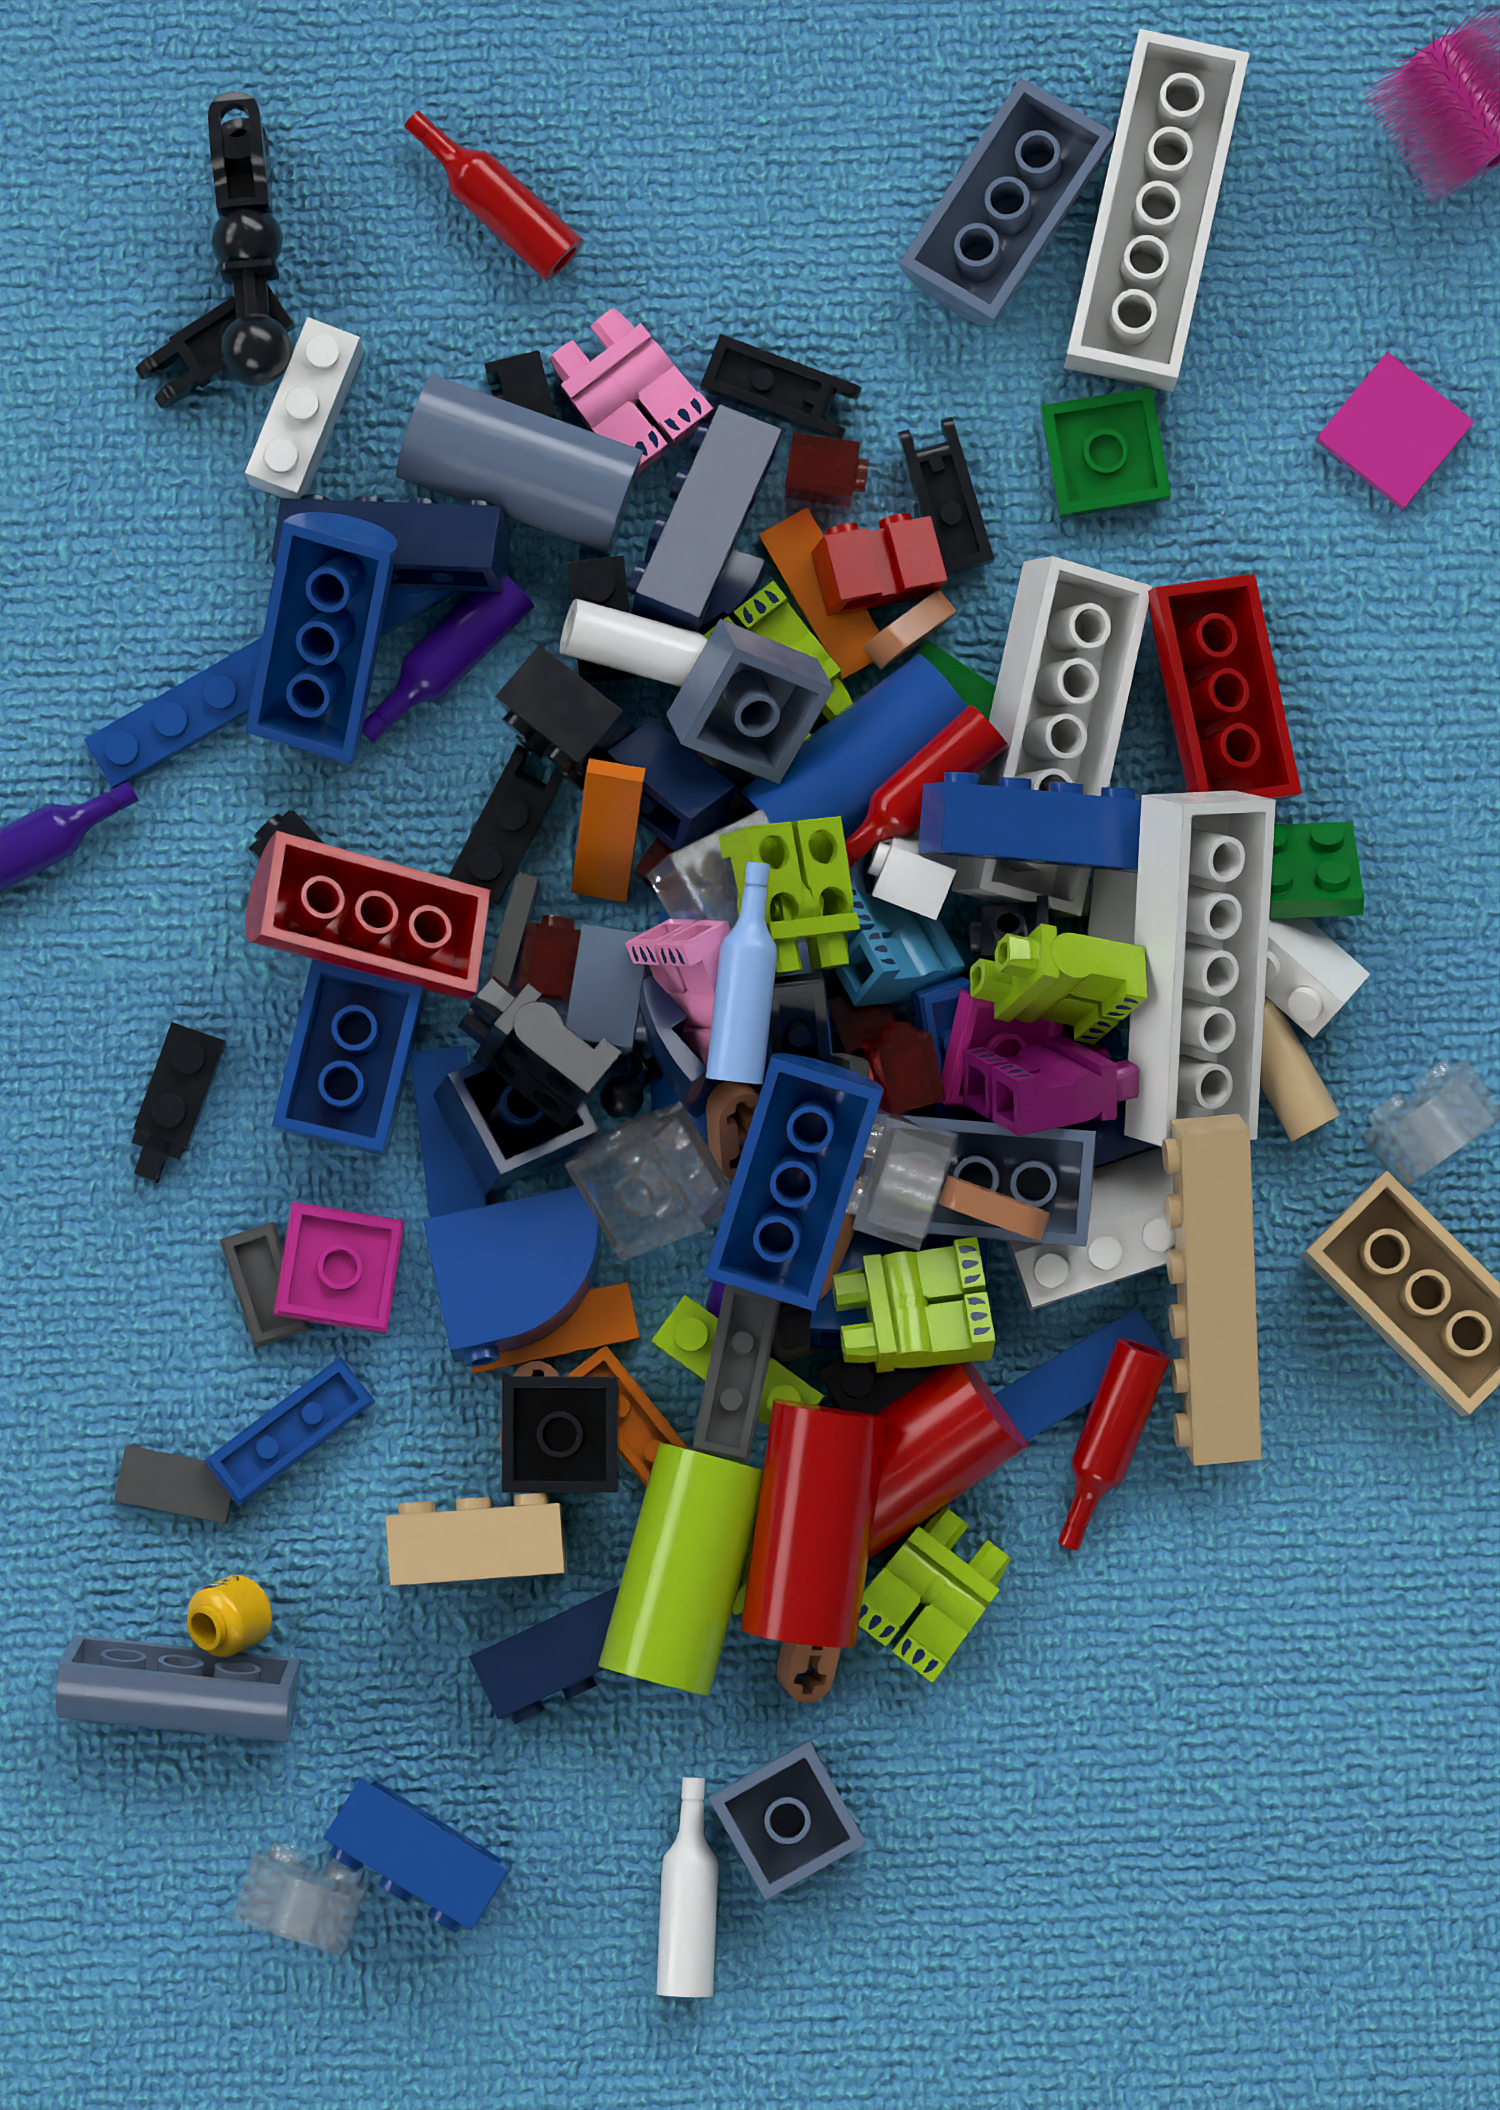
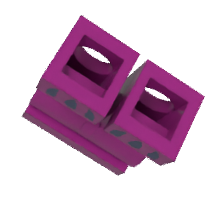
M1065 1035L1049 1038V1048L1043 1044H1032L1025 1047L1018 1055L1004 1058L983 1046L963 1050V1104L988 1119L993 1118V1122L1017 1136L1081 1123L1093 1118L1101 1121L1117 1118V1102L1134 1099L1139 1095V1070L1137 1065L1128 1060L1113 1062L1106 1048L1098 1044L1083 1046Z

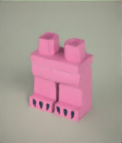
M611 308L591 325V331L606 349L604 352L590 362L577 344L571 340L550 356V363L562 383L561 395L573 408L588 431L643 450L637 477L667 453L668 443L673 449L697 430L701 420L708 422L712 419L713 407L699 391L697 392L662 348L651 338V335L641 323L634 327L615 308ZM637 404L646 414V416L650 419V421L654 424L653 427L636 407Z
M668 919L625 942L633 964L649 965L654 979L688 1015L681 1040L707 1067L720 946L722 940L729 934L731 929L728 921L699 920L697 922V920Z

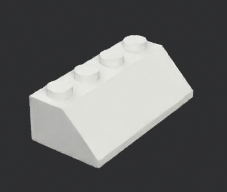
M1162 1147L1094 1169L1086 1247L1005 1240L1029 1311L1167 1265V1250L1175 1249V1229H1168L1164 1198L1166 1194H1173L1172 1173L1166 1174Z

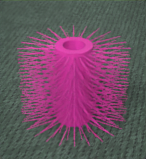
M1493 8L1467 27L1483 11L1481 10L1456 34L1455 32L1470 14L1452 34L1447 35L1452 26L1451 23L1444 37L1434 41V35H1432L1433 43L1422 50L1414 48L1420 52L1413 58L1396 61L1410 60L1406 65L1385 72L1388 73L1406 67L1372 84L1375 85L1398 74L1372 89L1371 91L1390 82L1366 98L1368 99L1379 91L1384 90L1368 103L1380 98L1371 107L1383 100L1385 102L1373 111L1382 105H1386L1380 110L1381 112L1387 110L1384 115L1394 109L1396 110L1381 122L1390 119L1385 123L1388 125L1397 120L1389 128L1395 124L1398 126L1388 134L1398 129L1401 131H1398L1391 138L1409 129L1401 135L1404 137L1401 143L1410 139L1402 147L1407 144L1412 146L1424 138L1420 143L1408 149L1410 150L1409 154L1419 148L1421 149L1410 157L1411 159H1413V156L1416 158L1408 166L1420 159H1424L1411 169L1420 163L1423 164L1419 167L1421 168L1430 160L1436 158L1430 164L1421 168L1420 170L1423 172L1416 177L1432 167L1433 169L1423 177L1429 179L1435 173L1443 170L1428 180L1430 181L1435 178L1433 182L1427 185L1429 186L1434 183L1428 190H1437L1431 195L1450 185L1432 199L1453 186L1440 197L1442 198L1464 181L1456 189L1458 190L1474 175L1475 177L1468 185L1479 174L1484 173L1479 181L1481 182L1486 172L1496 166L1499 171L1500 74L1498 73H1500V52H1497L1500 51V48L1496 51L1494 50L1500 44L1495 47L1493 46L1500 42L1498 40L1500 36L1492 42L1490 41L1500 35V32H1498L1500 24L1495 25L1500 21V18L1496 19L1500 13L1484 22V20L1496 12L1494 11L1474 25ZM1489 22V23H1488L1487 25H1485L1484 27L1478 29L1479 27H1481V26L1484 25L1485 23ZM1494 23V24L1491 25L1489 28H1487L1485 31H1482L1485 27H1487V26H1489L1490 24ZM1498 32L1495 36H1493L1492 38L1486 40L1488 37H1490V36L1493 35L1494 33ZM1392 86H1394L1390 91L1381 95L1382 93L1390 89ZM1396 90L1395 92H1393V93L1390 94L1389 96L1385 97L1388 93H1390V92ZM1399 99L1396 103H1394L1393 105L1389 106V105H1390L1391 103H1393L1395 100ZM1404 106H1406L1403 110H1401L1400 112L1396 113L1398 110H1400L1401 108H1403ZM1407 110L1404 114H1402V115H1400L1399 117L1395 118V117H1396L1397 115H1399L1401 112ZM1411 119L1408 123H1406V124H1404L1403 126L1399 127V126L1402 125L1404 122H1406L1407 120ZM1415 121L1414 123H1412L1411 125H1409L1408 127H1406L1405 129H1403L1406 125H1408L1409 123ZM1418 126V127L1415 128L1412 132L1406 134V133L1409 132L1411 129H1413L1414 127ZM1419 130L1417 133L1407 138L1410 134ZM1431 145V146L1428 147L1424 152H1422V153L1416 155L1417 153H1419L1420 151H1422L1423 149H1425L1427 146ZM1404 149L1402 152H1400V154H1403L1408 150ZM1431 150L1429 153H1427V154H1425L1424 156H1422L1421 158L1417 159V158H1418L1419 156H1421L1423 153H1425V152ZM1440 160L1439 162H1437L1436 164H1434L1433 166H1431L1430 168H1428L1427 170H1425V169H1426L1427 167H1429L1431 164H1433V163H1435L1436 161ZM1439 166H1441L1437 171H1435L1434 173L1428 175L1429 173H1431L1432 171H1434L1436 168H1438ZM1448 178V179L1445 180L1442 184H1440V185H1438L1437 187L1433 188V187H1434L1435 185H1437L1439 182H1441L1442 180ZM1452 180L1451 182H1449V183L1446 184L1445 186H1443V187H1441L1440 189H1438L1440 186H1442V185L1445 184L1446 182Z

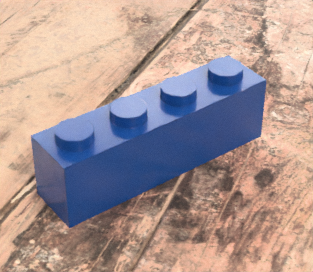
M944 772V782L923 784L918 853L1124 872L1138 871L1141 800H1135V789L1101 787V796L1083 795V784L1049 782V791L1031 790V779L1016 777H997L996 786L979 785V774L965 772Z

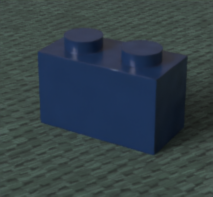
M650 719L606 752L604 761L646 768L639 823L680 856L725 823L736 785L729 781L720 770L710 766L688 747L681 745L677 736L670 734L653 719Z

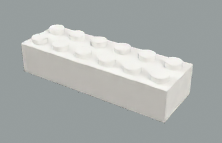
M1139 29L1064 368L1173 392L1185 349L1249 58L1248 52Z
M1054 556L1023 562L989 722L1001 734L1008 747L979 773V785L996 786L997 777H1016L1031 779V790L1049 791V782H1068L1083 784V795L1101 796V787H1109L1148 609V591L1152 589L1151 585ZM959 857L952 891L998 904L1036 902V896L1048 895L1054 918L1079 917L1083 909L1091 868Z
M1234 790L1142 795L1134 945L1145 947L1148 998L1130 1013L1128 1061L1137 1065L1139 1070V1095L1137 1098L1126 1100L1124 1135L1162 1147L1163 1139L1171 1138L1170 1120L1239 1114L1250 1129V1140L1257 1139L1275 799Z

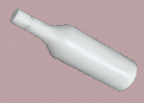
M575 599L569 608L563 626L560 653L682 687L708 640L698 632Z
M682 1777L679 1832L675 1842L664 1855L662 1861L657 1995L713 1997L718 1861L709 1847L704 1834L703 1800L705 1778Z

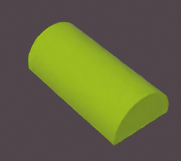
M659 1442L598 1663L599 1667L704 1696L710 1695L755 1529L763 1470Z

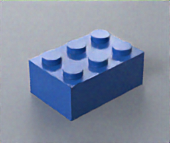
M312 959L272 1127L278 1132L387 1157L427 991L422 986L384 979Z
M368 1775L358 1780L323 1837L324 1840L333 1845L328 1853L333 1858L357 1872L365 1864L382 1875L378 1883L380 1887L405 1902H408L413 1895L432 1906L427 1915L454 1933H457L462 1925L471 1931L473 1930L513 1866Z

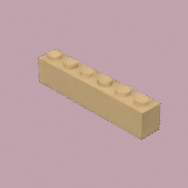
M1239 1114L1170 1120L1171 1138L1163 1139L1162 1158L1166 1174L1172 1173L1173 1194L1165 1195L1164 1211L1168 1229H1175V1249L1167 1250L1166 1255L1168 1278L1170 1284H1177L1178 1303L1169 1305L1170 1332L1173 1339H1179L1180 1359L1171 1360L1173 1390L1175 1393H1181L1182 1413H1174L1173 1415L1175 1443L1177 1448H1184L1194 1466L1262 1460L1250 1129Z

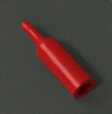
M416 111L407 120L404 128L419 142L421 141L442 163L447 173L449 188L453 196L545 281L555 277L576 255L583 244V238L493 155L486 151L471 150L457 145L439 128L435 127L420 111Z
M969 704L874 791L862 825L845 841L849 869L854 865V862L860 860L879 842L893 839L894 836L907 837L920 828L923 784L944 782V772L979 774L1008 747L1001 734L973 705Z
M1117 1339L1071 1458V1468L1075 1478V1495L1066 1518L1067 1521L1064 1523L1057 1541L1060 1545L1072 1550H1079L1098 1501L1108 1491L1120 1485L1125 1478L1171 1359L1165 1353L1131 1339Z

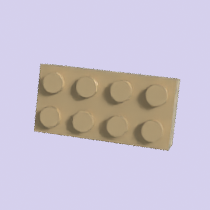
M1385 1171L1300 1256L1461 1417L1470 1415L1500 1385V1283L1388 1171Z

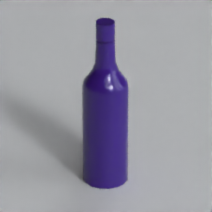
M506 574L503 592L470 591L404 657L401 662L399 679L394 690L374 710V713H371L364 720L362 734L371 743H374L388 727L395 723L411 707L419 703L435 701L445 697L535 607L531 600Z
M127 781L113 788L110 792L101 794L79 805L69 806L55 803L44 805L0 828V892L71 856L78 850L82 839L92 826L117 813L118 810L138 802L139 799L130 782Z

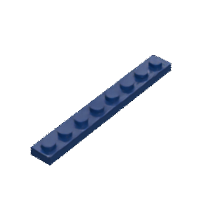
M390 588L380 637L460 591ZM262 637L84 739L112 789L127 781H132L249 713Z

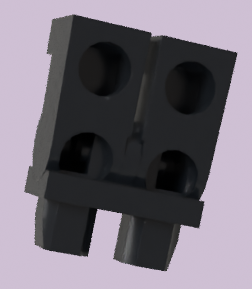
M493 976L474 998L469 1006L470 1009L461 1019L458 1027L481 1045L473 1057L476 1062L485 1069L493 1062L495 1071L502 1079L564 1129L598 1088L622 1052L604 1038L593 1049L563 1025L561 1016L554 1007L543 1002H537L542 994L529 983L517 995Z

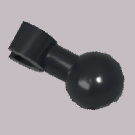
M635 1050L627 1059L630 1071L626 1075L614 1076L603 1084L599 1095L602 1109L610 1117L631 1118L641 1110L644 1102L643 1089L645 1086L664 1078L654 1056L645 1060L641 1050Z

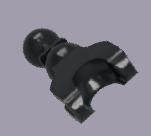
M231 91L216 97L210 104L208 111L209 143L216 208L220 217L213 228L211 245L214 256L220 263L219 269L223 283L233 284L236 312V319L228 325L222 334L219 344V355L224 369L234 380L248 386H264L277 380L286 371L292 354L288 333L278 321L270 317L267 281L279 279L276 260L282 250L283 236L279 223L273 217L269 142L262 125L260 110L257 102L250 95ZM233 109L244 111L249 116V118L232 119L221 125L225 114Z

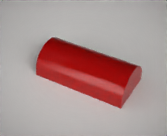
M1255 574L1158 586L1149 590L1148 612L1187 793L1234 790L1275 799L1276 802L1302 794Z
M276 831L262 853L253 878L247 903L245 933L247 940L251 943L384 979L422 986L425 990L458 999L469 1000L477 992L491 890Z
M971 1362L944 1365L875 1414L887 1416L889 1419L868 1560L1030 1447Z
M773 1399L740 1626L742 1631L763 1638L802 1645L833 1648L856 1646L889 1417L783 1399Z

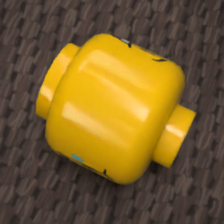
M229 1575L200 1589L193 1595L188 1605V1633L198 1647L211 1655L224 1658L231 1657L256 1645L267 1637L271 1630L273 1615L270 1600L264 1590L254 1580L244 1575Z

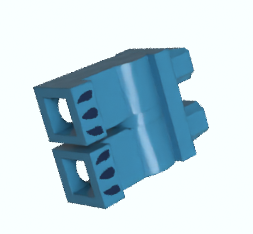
M851 884L853 892L852 913L857 912L860 929L846 934L849 964L835 968V971L854 1006L912 1001V991L960 976L968 977L971 966L977 961L973 957L969 946L954 945L947 932L952 927V915L944 902L937 919L934 920L874 897L872 893H859L855 885ZM856 971H863L870 975L864 984L857 978Z

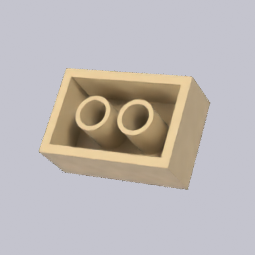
M550 1494L513 1495L514 1506L493 1508V1498L490 1497L456 1499V1511L436 1512V1502L433 1501L399 1503V1515L386 1516L390 1586L567 1573L563 1505L560 1503L550 1504Z

